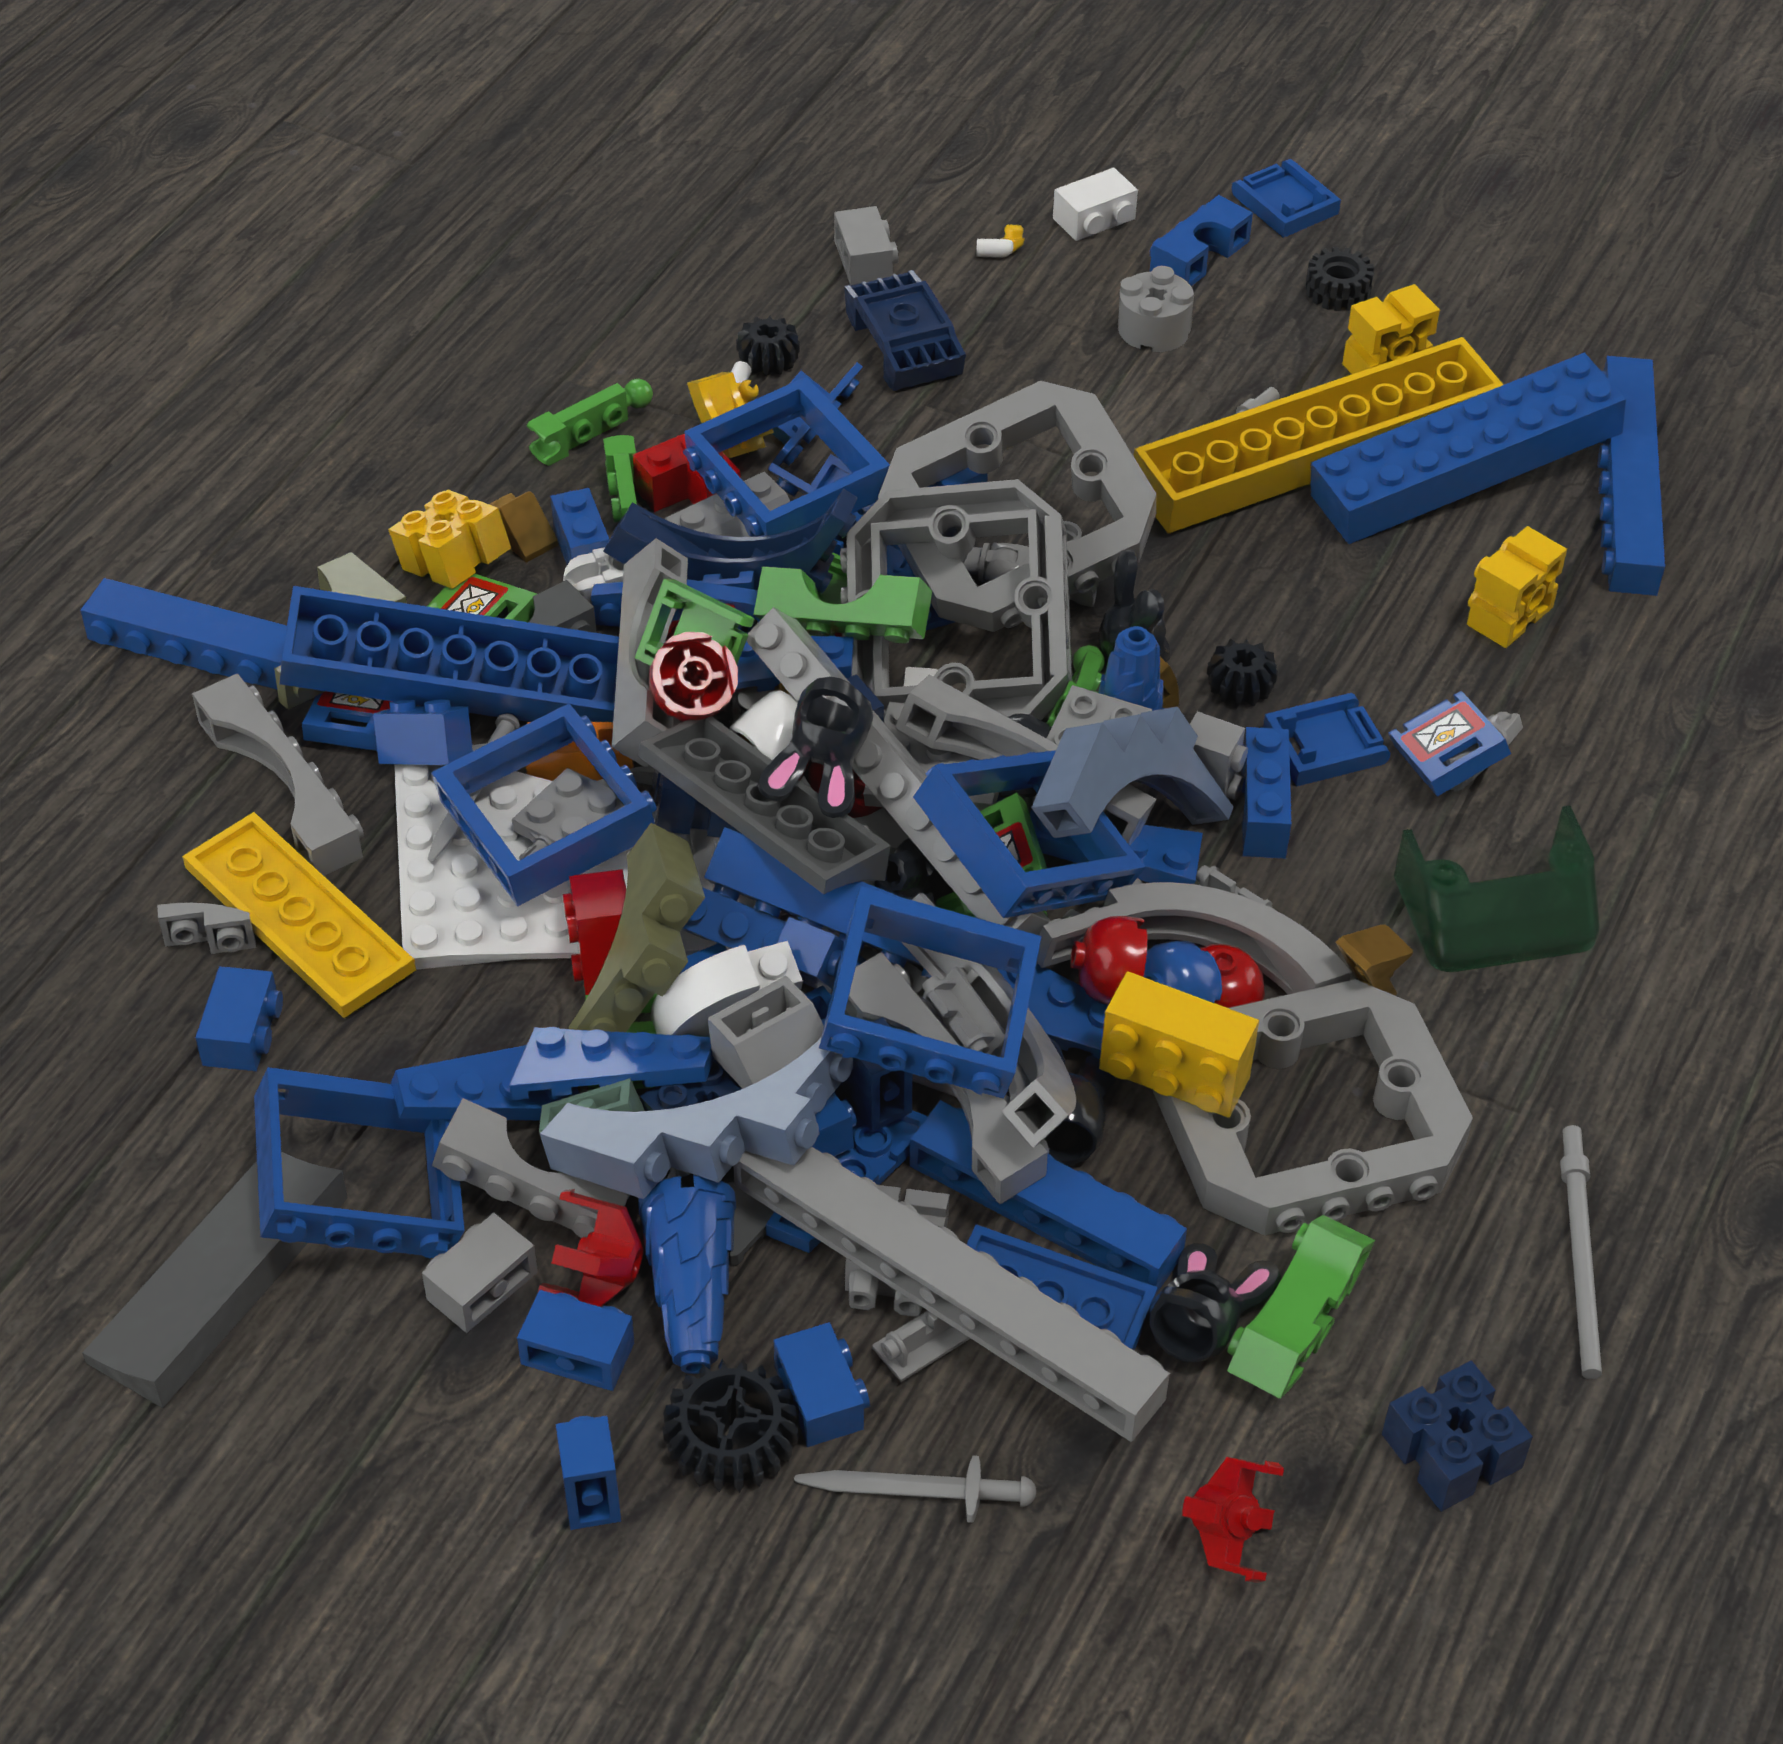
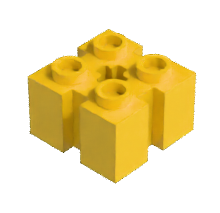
M1415 284L1390 292L1383 302L1378 297H1374L1351 305L1348 330L1352 335L1345 343L1342 364L1351 374H1355L1433 347V344L1427 338L1436 333L1440 309Z
M451 490L442 491L434 495L432 500L424 505L425 512H409L402 517L400 522L388 529L403 570L420 577L429 573L433 582L451 589L475 574L474 567L479 563L489 564L511 549L497 507L478 500H469L467 496Z
M1526 526L1516 536H1509L1497 552L1491 557H1484L1475 569L1474 577L1476 578L1474 591L1468 600L1470 611L1467 625L1504 648L1511 645L1525 633L1529 622L1535 624L1553 608L1559 584L1555 583V579L1562 573L1567 549L1529 526Z

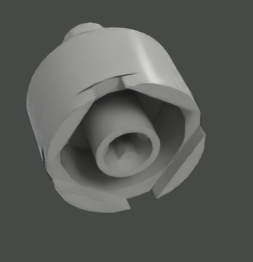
M1157 266L1152 271L1124 278L1121 281L1118 331L1123 340L1141 349V345L1153 347L1152 351L1154 352L1170 351L1185 344L1192 327L1194 291L1191 285L1183 278L1175 275L1174 270L1167 266Z

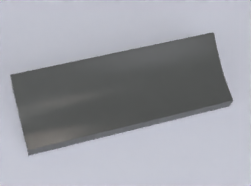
M713 717L703 720H687L640 742L639 758L821 893L826 894L841 886L859 881H885L891 845L848 814L839 818H831L824 815L818 805V793L802 781L799 782L792 795L787 799L781 801L767 799L760 793L757 784L763 770L773 760Z
M281 1152L284 1202L339 1208L348 1198L342 1170L311 1164ZM257 1161L82 1352L86 1364L159 1407L164 1408L308 1244L307 1242L288 1243L280 1239L260 1237Z

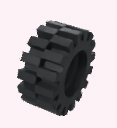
M1332 247V252H1329L1327 248L1322 249L1320 254L1315 253L1312 259L1309 260L1305 285L1308 298L1313 297L1312 302L1316 305L1323 302L1322 308L1328 310L1331 305L1335 306L1334 311H1341V307H1345L1347 311H1350L1351 305L1369 300L1374 266L1370 264L1368 257L1362 258L1361 252L1356 251L1354 254H1351V248L1345 247L1344 252L1339 251V247Z

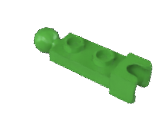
M639 378L630 380L625 385V388L616 383L554 415L548 411L528 422L527 428L534 431L539 436V439L530 444V451L540 462L548 466L568 457V450L627 421L628 407L636 409L645 408L653 397V390L650 384Z
M617 435L603 439L609 495H617V498H611L613 522H620L632 502L637 505L633 484V454H636L634 437L630 435Z
M1086 645L1080 647L1074 653L1073 666L1075 673L1072 676V681L1069 680L1049 714L1046 724L1050 727L1053 726L1072 685L1097 692L1096 690L1102 676L1100 672L1105 665L1103 653L1099 648Z

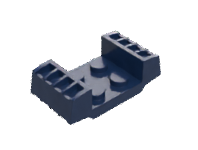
M914 270L899 275L893 274L882 279L877 278V280L869 282L863 281L857 285L844 286L848 318L855 331L869 329L884 354V380L892 391L963 374L966 354L955 334L954 326L927 282L921 281Z

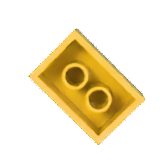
M1127 971L1105 1010L1099 1069L1109 1072L1116 1078L1127 1079L1151 1088L1161 1095L1172 1096L1196 1105L1203 1111L1214 1112L1230 1118L1250 1078L1259 1020Z

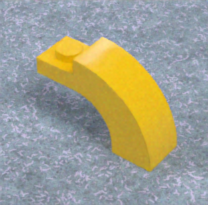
M721 372L687 383L701 423L745 404L738 390L733 372ZM773 429L722 452L728 458L765 448L763 436L774 433Z

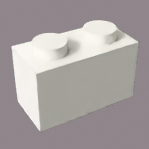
M1113 167L1055 189L1053 219L1075 241L1084 239L1134 220L1136 217L1138 189Z

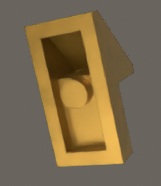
M531 491L518 497L509 493L489 504L499 509L511 550L525 563L558 546V540L535 495Z
M1385 924L1344 935L1336 941L1354 976L1359 981L1392 995H1397L1390 978L1394 975L1393 972L1412 956L1413 950L1389 926Z

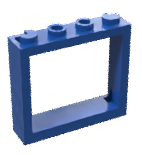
M807 376L684 431L686 449L683 450V454L689 461L690 469L697 471L703 477L708 490L712 494H718L724 501L729 514L732 517L737 516L741 520L750 537L779 534L794 530L816 520L828 511L843 489L858 497L851 513L875 503L878 500V495L890 466ZM800 416L852 473L770 511L719 453Z
M570 703L431 772L441 803L517 907L568 881L569 876L580 875L634 847L649 824H655L652 812L656 811L657 807L651 795L646 790L643 792L638 790L636 780L630 769L626 765L621 767L618 765L610 744L606 740L601 742L598 740L590 719L586 715L580 717ZM575 742L624 804V807L518 861L469 794Z
M1056 750L1037 753L1029 752L1014 756L1002 755L982 760L971 759L966 762L951 764L940 763L925 773L926 779L913 796L1003 918L1105 900L1110 889L1132 885L1146 868L1102 811L1091 833L1070 836L1089 862L1025 872L969 798V796L1032 787L1038 793Z
M860 886L851 912L819 1048L842 1054L844 1058H857L875 1063L887 1070H900L926 1077L934 1083H948L973 1090L979 1095L984 1093L1004 1099L1016 1072L1042 936ZM864 932L1016 973L1017 976L1001 1057L845 1015Z
M267 1068L254 1095L260 1237L280 1239L288 1243L307 1242L325 1244L334 1248L352 1247L375 1250L380 1253L415 1254L427 1258H434L442 1253L445 1254L459 1242L465 1231L460 1181L447 1177L440 1169L432 1166L439 1142L451 1119H399L392 1084ZM278 1088H279V1089H286V1091H285V1092H278ZM279 1114L424 1133L432 1219L284 1202Z

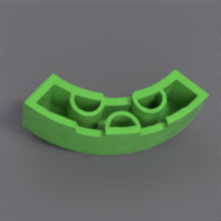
M1321 1215L1311 1221L1310 1224L1303 1223L1292 1244V1249L1297 1252L1276 1290L1256 1318L1245 1328L1240 1326L1235 1332L1227 1353L1233 1356L1227 1371L1281 1399L1303 1374L1304 1368L1297 1365L1298 1362H1306L1312 1352L1316 1354L1334 1325V1317L1328 1315L1331 1308L1338 1309L1346 1296L1349 1297L1375 1240L1325 1215Z

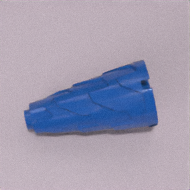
M1139 626L1127 628L1118 634L1114 652L1109 654L1106 673L1101 676L1098 693L1152 709V711L1165 709L1163 708V680L1160 679V646L1153 634Z
M693 1175L694 1187L681 1188V1176L658 1182L645 1199L638 1197V1206L645 1252L649 1266H652L655 1297L658 1307H661L669 1354L672 1355L673 1363L681 1366L683 1372L699 1374L702 1364L710 1370L711 1365L718 1360L719 1341L723 1333L724 1296L729 1295V1252L734 1250L736 1197L733 1188L723 1181L716 1182Z

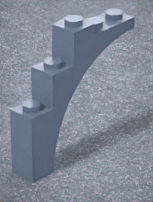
M1178 707L1142 712L1138 715L1066 728L1031 807L1054 838L1091 833L1108 802L1132 781L1145 784L1166 796L1183 812L1192 825L1229 820L1233 810L1232 804L1194 751L1193 747L1198 735Z
M820 1038L802 1055L779 1071L755 1084L710 1101L665 1110L638 1112L608 1111L567 1103L540 1133L541 1140L551 1169L645 1199L656 1184L664 1179L671 1167L720 1182L731 1167L739 1162L745 1151L794 1166L805 1151L816 1142L819 1135V1126L815 1114L824 1108L826 1101L833 1092L850 1076L853 1069V1058H844L842 1054L820 1049Z

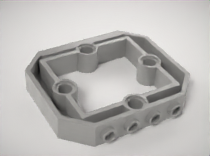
M1038 381L896 448L878 495L879 499L886 491L928 487L966 468L981 474L993 472L1002 463L1004 450L1057 426L1074 454L1071 461V481L1074 493L1085 501L1094 502L1102 500L1115 521L1067 544L1069 596L1077 592H1088L1096 587L1100 581L1114 575L1117 558L1121 551L1125 549L1133 550L1139 563L1156 516V492L1096 395L1044 381ZM980 444H987V445H989V446L986 447V448H977V447H976L977 445H980ZM1087 472H1097V473H1099V474L1096 475V476H1087V475H1084V474L1087 473ZM951 527L945 531L943 536L954 537L961 531V527ZM934 541L897 544L914 575L920 577L932 590L931 604L940 618L992 632L1003 627L1012 628L1022 622L1015 605L1014 594L1019 583L1030 577L1029 563L977 587L963 564L967 559V555L957 559L947 558L939 552ZM1042 597L1035 598L1029 603L1028 608L1039 609L1046 604L1047 599Z
M1019 479L886 491L846 534L847 548H841L840 551L842 572L847 573V587L841 588L842 604L862 597L871 589L879 575H887V545L934 541L942 555L947 558L957 559L971 552L978 537L1028 533L1030 577L1019 583L1015 589L1014 601L1021 620L1026 626L1032 628L1033 676L976 681L968 667L961 663H949L938 669L934 677L950 686L956 683L966 684V688L962 693L1006 717L1013 714H1030L1039 720H1042L1051 711L1069 680L1072 681L1066 528L1061 514ZM954 526L961 527V531L956 536H943L947 529ZM1042 597L1047 599L1046 604L1039 609L1028 608L1029 603L1035 598ZM870 635L868 640L854 639L852 676L857 674L884 705L885 719L889 702L905 703L909 692L917 685L890 687L889 641L884 639V636Z
M1356 979L1235 1006L1229 1009L1259 1020L1253 1060L1258 1059L1267 1067L1275 1069L1292 1066L1298 1060L1300 1049L1363 1035L1380 1068L1373 1096L1374 1106L1380 1114L1394 1120L1405 1119L1415 1140L1366 1152L1351 1148L1340 1149L1333 1152L1328 1161L1256 1178L1244 1153L1251 1115L1249 1108L1243 1101L1238 1100L1230 1118L1214 1112L1203 1111L1196 1105L1172 1096L1161 1095L1153 1090L1202 1207L1262 1235L1277 1232H1294L1300 1229L1303 1223L1310 1224L1311 1221L1321 1215L1339 1221L1347 1215L1367 1210L1381 1211L1392 1204L1413 1199L1422 1201L1441 1193L1466 1146L1473 1120L1416 1005Z

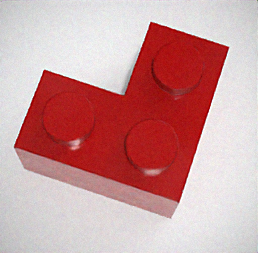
M685 434L633 454L635 491L654 512L687 498L693 504H696L715 495L708 490L703 477L697 471L690 469L689 461L683 454V450L686 449ZM720 452L719 455L741 478L740 470L723 452Z
M623 869L569 876L571 893L563 894L569 942H578L579 954L571 955L574 982L583 981L585 995L590 994L604 966L618 929L626 896Z

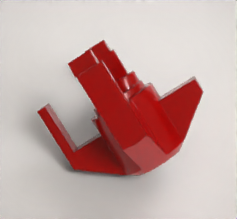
M575 1189L564 1190L560 1193V1200L598 1210L594 1231L590 1232L587 1237L581 1238L578 1248L573 1249L557 1244L555 1245L552 1264L583 1272L580 1291L542 1283L539 1285L538 1292L543 1290L553 1294L566 1293L581 1302L603 1307L635 1280L642 1262L643 1247L626 1207L574 1193Z
M1226 1457L1207 1484L1199 1488L1194 1496H1185L1182 1516L1191 1518L1193 1525L1198 1529L1208 1566L1246 1576L1245 1581L1260 1583L1266 1581L1267 1573L1240 1565L1244 1541L1259 1529L1271 1530L1275 1511L1259 1507L1258 1500L1252 1494L1255 1473L1259 1471L1283 1476L1284 1468L1277 1462L1265 1461V1464Z

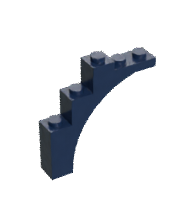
M843 489L828 511L816 520L794 530L759 537H732L696 531L660 518L632 502L616 526L603 552L622 564H626L657 538L688 558L687 579L703 581L704 575L721 574L722 579L739 578L740 572L754 571V588L758 590L762 567L801 569L815 582L817 593L821 596L833 577V574L828 572L835 557L832 552L838 543L834 539L837 535L844 538L852 527L856 516L851 511L858 497Z

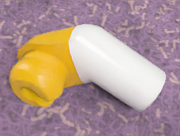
M1006 225L1004 229L1005 236L1001 239H977L976 257L1009 256L1024 244L1025 238L1022 237L1023 227L1021 225Z
M736 362L731 372L734 373L738 390L746 404L756 399L759 394V388L757 384L753 388L749 386L751 380H748L752 372L751 367L745 362Z

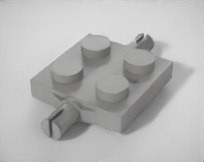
M567 768L512 818L514 832L533 842L519 856V859L521 860L624 807V804L604 779L592 780Z

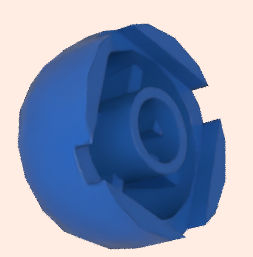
M1188 941L1157 944L1147 950L1143 977L1212 1003L1215 1000H1220L1222 994L1221 972L1214 957L1208 951H1202L1196 944Z

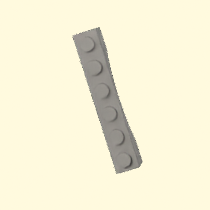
M657 538L624 564L612 748L644 767L649 764L638 757L640 742L680 724V720L667 715L656 704L649 688L650 665L635 658L663 579H675L687 585L688 558ZM675 608L671 609L659 641L663 644L666 641L668 630L676 611Z
M237 673L192 693L198 722L217 748L237 752L257 760L274 771L288 786L295 798V808L290 824L295 849L323 876L363 858L360 839L364 838V832L358 819L353 814L348 816L345 813L341 799L333 788L327 789L324 786L317 766L313 762L307 763L303 758L302 750L293 736L287 738L283 733V727L274 711H266L262 698L255 686L248 687Z
M930 674L909 692L895 726L896 729L932 749L955 752L979 760L996 758L1002 755L1014 756L1029 752L1057 750L1058 747L1052 741ZM1128 784L1108 802L1103 812L1126 842L1131 845L1141 833L1156 799Z
M880 952L855 968L845 1015L871 1022L883 1017L892 1028L964 1046L951 1028L946 1030L940 1023L932 1003L927 1002L923 996L919 997L911 988L910 980L899 964L892 965L886 956ZM948 1084L961 1103L970 1127L972 1171L999 1204H1002L1046 1176L1047 1157L1049 1154L1048 1145L1044 1139L1033 1148L1001 1112L1010 1103L1009 1096L1005 1095L1003 1099L984 1093L979 1095L973 1090Z

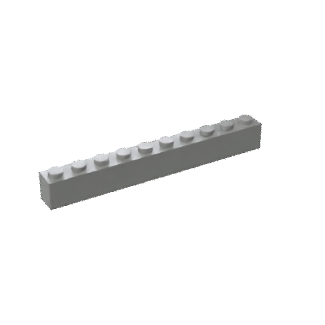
M774 607L748 633V644L797 703L802 691L817 678L830 676L849 682L796 619ZM823 696L833 702L848 706L844 701L835 696ZM873 711L871 728L865 742L854 757L852 769L976 918L1040 935L1042 926L1051 921L1043 911L1003 918L913 798L926 779V772Z
M811 1147L805 1151L793 1166L745 1151L739 1162L733 1165L734 1185L844 1257L855 1262L864 1270L1130 1442L1135 1439L1165 1402L1170 1373L1165 1371L1157 1360L1148 1355H1140L1124 1345L1113 1332L1107 1329H1099L1080 1317L1079 1313L1072 1306L1056 1302L1039 1291L1038 1287L1029 1279L1015 1276L1001 1267L988 1253L983 1251L977 1252L960 1241L950 1229L943 1226L938 1227L922 1217L909 1203L898 1202L881 1191L878 1185L867 1177L860 1178L849 1171L833 1155L821 1153Z

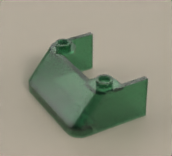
M1570 805L1563 806L1561 809L1548 857L1551 871L1470 883L1465 870L1456 862L1446 859L1425 861L1412 829L1403 830L1394 878L1426 957L1433 967L1444 972H1459L1582 953L1593 948L1600 929L1594 855Z

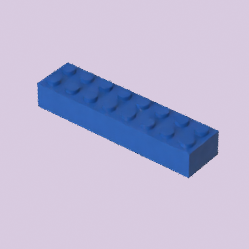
M1584 352L1311 462V496L1345 541L1351 544L1623 433L1626 398Z
M293 586L279 684L387 701L413 699L415 700V705L424 706V703L427 701L447 699L450 700L451 706H468L469 713L494 717L508 713L514 715L518 720L532 722L570 703L580 717L586 715L591 722H613L619 636Z

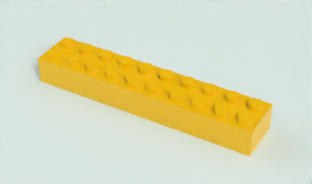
M1460 337L1134 449L1133 456L1156 492L1155 517L1166 532L1171 533L1311 484V462L1504 384L1464 337Z

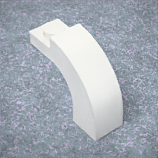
M788 941L752 951H747L745 945L735 947L709 957L679 974L663 997L657 995L652 1004L651 1019L656 1033L710 1037L708 1017L784 976H787L801 989L803 980Z

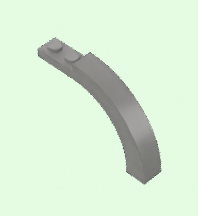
M1174 882L1142 883L1110 889L1103 907H1093L1082 914L1065 919L1058 918L1042 926L1040 932L1042 937L1037 958L1041 968L1070 960L1073 943L1075 941L1082 942L1086 930L1093 923L1110 916H1128L1144 919L1145 922L1140 928L1147 929V939L1180 940L1204 946L1228 944L1238 947L1251 955L1262 973L1273 980L1287 994L1345 982L1349 980L1352 973L1338 955L1324 942L1284 914L1238 894L1217 888Z
M920 893L912 899L913 901L935 906L924 893ZM903 943L931 976H937L940 980H943L954 967H958L1006 1032L1014 989L996 968ZM1028 1008L1016 1072L1009 1086L1010 1103L1001 1112L1034 1148L1073 1113L1076 1107V1094L1063 1060L1040 1023ZM1003 1045L993 1054L994 1056L1001 1057Z

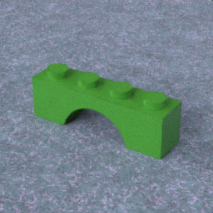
M762 567L753 615L761 620L774 607L796 619L808 634L812 636H830V632L844 633L846 637H854L855 640H868L870 635L884 636V639L895 643H908L909 638L924 639L932 590L920 577L879 575L871 589L857 600L845 604H830L820 600L815 582L801 569Z

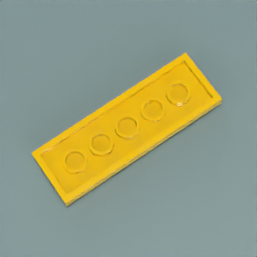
M255 812L182 856L185 868L225 906L249 912L254 934L343 1018L416 971L415 960Z

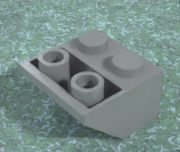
M787 976L708 1017L712 1056L742 1089L761 1081L797 1059L821 1038L824 1028L813 1003Z

